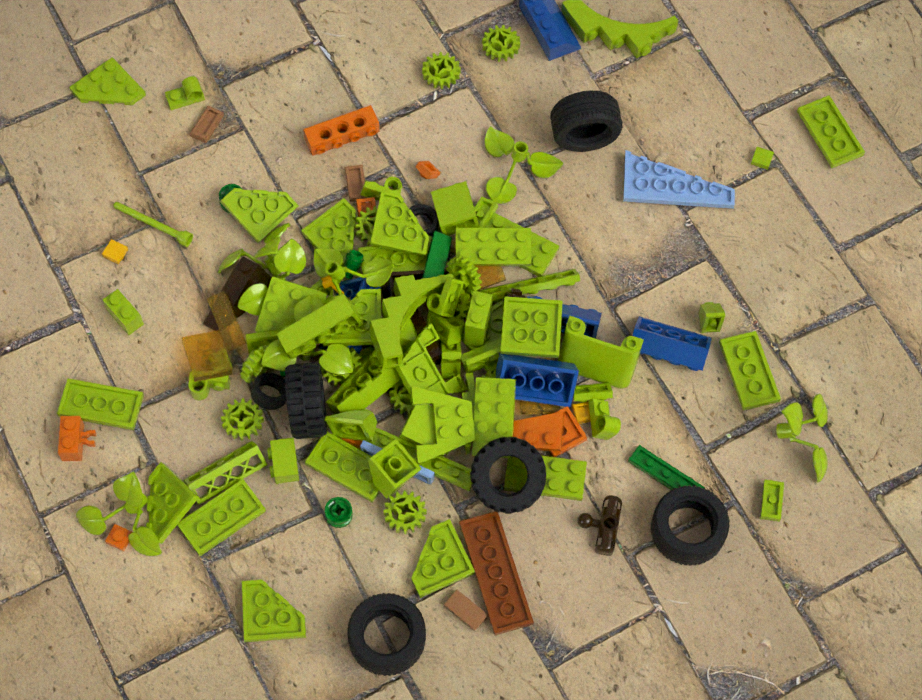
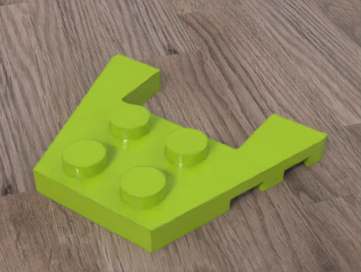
M432 323L424 327L402 356V365L395 367L410 396L411 387L414 386L445 395L467 390L460 374L444 382L426 347L440 339Z
M415 386L411 387L412 405H433L436 444L415 446L417 464L475 441L472 401Z

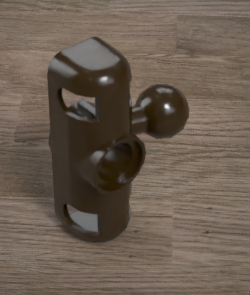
M609 495L604 498L600 520L593 519L588 513H582L578 517L580 527L589 528L592 526L598 528L595 551L600 555L611 556L614 552L622 507V500L617 496ZM608 500L607 507H604L605 501ZM610 521L614 524V527L608 529L604 526V523ZM599 538H602L601 545H597ZM612 540L614 541L613 548L611 547Z

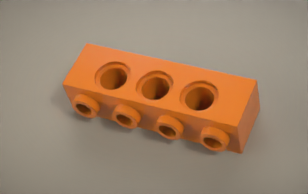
M369 105L305 128L303 132L307 146L312 156L316 154H323L333 148H340L344 144L356 142L366 136H373L380 132L376 114L372 106Z

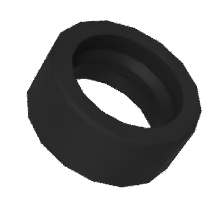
M417 204L409 208L415 216L426 215L431 218V227L424 230L428 236H432L434 231H438L439 220L436 211L431 206Z
M275 373L260 374L255 378L251 389V398L261 408L267 410L281 408L286 402L285 379ZM260 387H274L281 396H268L261 391Z

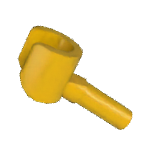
M329 275L321 278L324 289L332 287L338 293Z

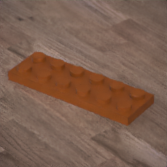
M494 511L459 521L494 636L533 625L534 621L498 512Z

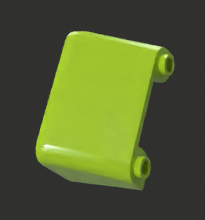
M569 316L558 361L574 363L579 370V376L601 383H610L611 386L616 388H627L636 369L644 339L628 336L623 340L621 347L584 335L586 326L583 320Z

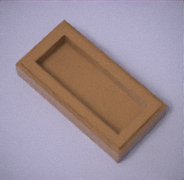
M207 106L191 130L190 136L207 143L224 117V112Z
M363 165L344 167L350 202L356 201V199L368 198L360 195L365 183Z
M458 590L444 604L446 609L473 631H476L488 617L487 613Z

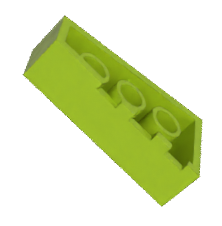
M345 294L333 297L329 303L318 306L309 315L300 317L294 324L283 327L277 333V336L286 353L293 359L316 348V343L318 342L327 343L332 340L333 335L337 333L344 335L350 332V327L356 324L360 327L365 324L352 302Z
M371 353L326 401L327 405L334 414L352 410L361 411L367 408L401 380L396 368L382 369V367L374 365L370 361Z

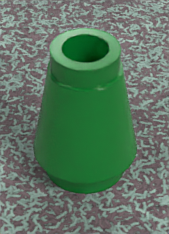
M350 250L349 253H346L344 267L357 272L364 261V255L357 250ZM348 272L345 273V278L352 279L354 276Z

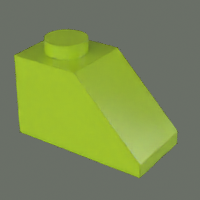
M706 302L701 304L698 312L701 333L720 332L725 319V311L720 303Z

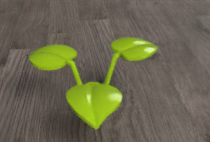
M491 126L487 130L485 136L487 152L494 157H501L503 154L508 156L511 153L513 159L506 180L501 177H494L487 182L486 192L490 200L498 204L508 203L516 195L517 188L514 184L509 183V180L517 162H522L526 158L528 164L532 165V173L540 178L553 176L563 166L561 160L544 152H535L529 157L528 145L525 142L518 141L515 143L511 136Z
M290 223L273 230L264 240L266 245L259 249L254 257L245 252L243 248L228 255L219 267V275L223 269L234 264L242 256H247L262 266L264 270L268 269L274 277L282 273L274 264V256L278 253V245L281 241L280 236L290 227ZM267 255V257L264 259L265 264L256 259L258 257Z
M292 238L280 247L278 253L274 256L276 268L281 272H286L275 277L286 280L285 277L289 276L290 272L299 274L306 265V256L302 247ZM261 283L250 286L242 294L238 302V308L252 315L259 316L268 291L267 286Z
M314 250L316 273L321 278L329 275L339 295L343 293L338 285V281L344 279L346 272L366 278V283L376 288L383 286L389 280L394 268V263L391 260L373 259L364 266L365 274H361L341 266L343 256L338 250ZM335 296L328 298L325 301L324 305L329 303L331 299Z
M309 295L298 302L294 309L295 320L297 321L300 317L314 312L318 306L323 305L321 300L313 295ZM277 339L266 348L262 357V366L277 371H285L288 365L296 363L297 357L292 359L286 353L280 340ZM331 344L328 346L327 351L320 350L314 352V349L298 356L299 359L306 361L311 357L323 354L319 359V364L326 372L337 375H346L353 372L351 353L342 344Z
M816 394L812 403L815 415L812 419L802 421L803 412L801 405L798 402L791 403L781 411L788 423H778L776 433L779 439L790 438V442H797L814 448L813 464L817 483H819L823 479L828 466L824 448H819L818 445L796 438L801 433L803 424L817 420L818 426L823 427L827 422L828 411L826 403L821 394Z
M134 471L119 477L113 483V491L117 498L126 501L121 507L105 517H102L100 509L94 506H84L77 511L76 518H78V522L87 532L93 535L102 534L106 530L104 521L121 510L125 509L130 514L136 513L137 515L132 527L134 532L128 536L131 546L137 552L147 556H157L162 553L155 533L145 526L137 528L140 515L143 513L141 509L146 505L147 497L142 493L140 483Z

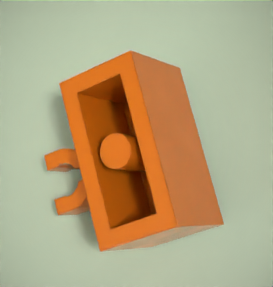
M81 416L60 417L58 454L62 461H82L83 445L89 447L96 446L94 440H87L90 436H96V431L88 430L84 432V422Z

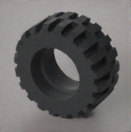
M316 362L288 365L285 368V389L292 437L295 439L323 437L327 434V423L325 421L326 407L320 365Z
M500 437L484 445L476 454L471 465V486L478 500L487 508H491L498 513H518L531 507L541 496L546 483V466L538 450L527 441L517 437ZM504 456L518 458L527 469L525 485L519 491L511 494L498 491L490 480L491 466L497 459Z

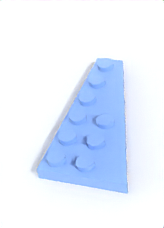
M625 150L623 202L734 209L735 189L717 182L705 181L700 176H691L686 174V171L661 162H652L647 160V157H638L631 154L632 152Z

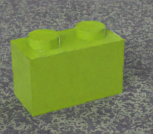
M116 289L102 299L106 310L128 336L144 325L139 312L119 289Z
M294 438L271 440V447L267 448L268 459L273 461V466H269L271 478L275 477L276 484L300 481Z

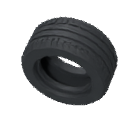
M581 91L568 95L559 100L550 113L555 142L560 147L573 152H586L603 148L614 142L623 128L617 100L610 94L602 91Z
M691 485L674 488V490H670L666 495L662 496L654 510L651 520V535L654 544L662 552L663 556L674 561V563L678 562L681 565L689 566L705 563L714 558L725 543L730 527L728 511L718 496L708 489ZM678 509H696L708 519L711 534L702 542L686 543L672 533L669 526V516Z
M379 593L372 597L370 596L354 609L349 619L347 636L350 651L354 659L357 660V663L362 668L364 667L365 670L373 672V674L391 676L405 672L417 662L424 651L426 641L424 618L417 606L404 596L395 595L394 593ZM383 615H393L402 619L410 632L406 645L399 651L391 654H380L372 650L364 639V632L368 624L375 618Z

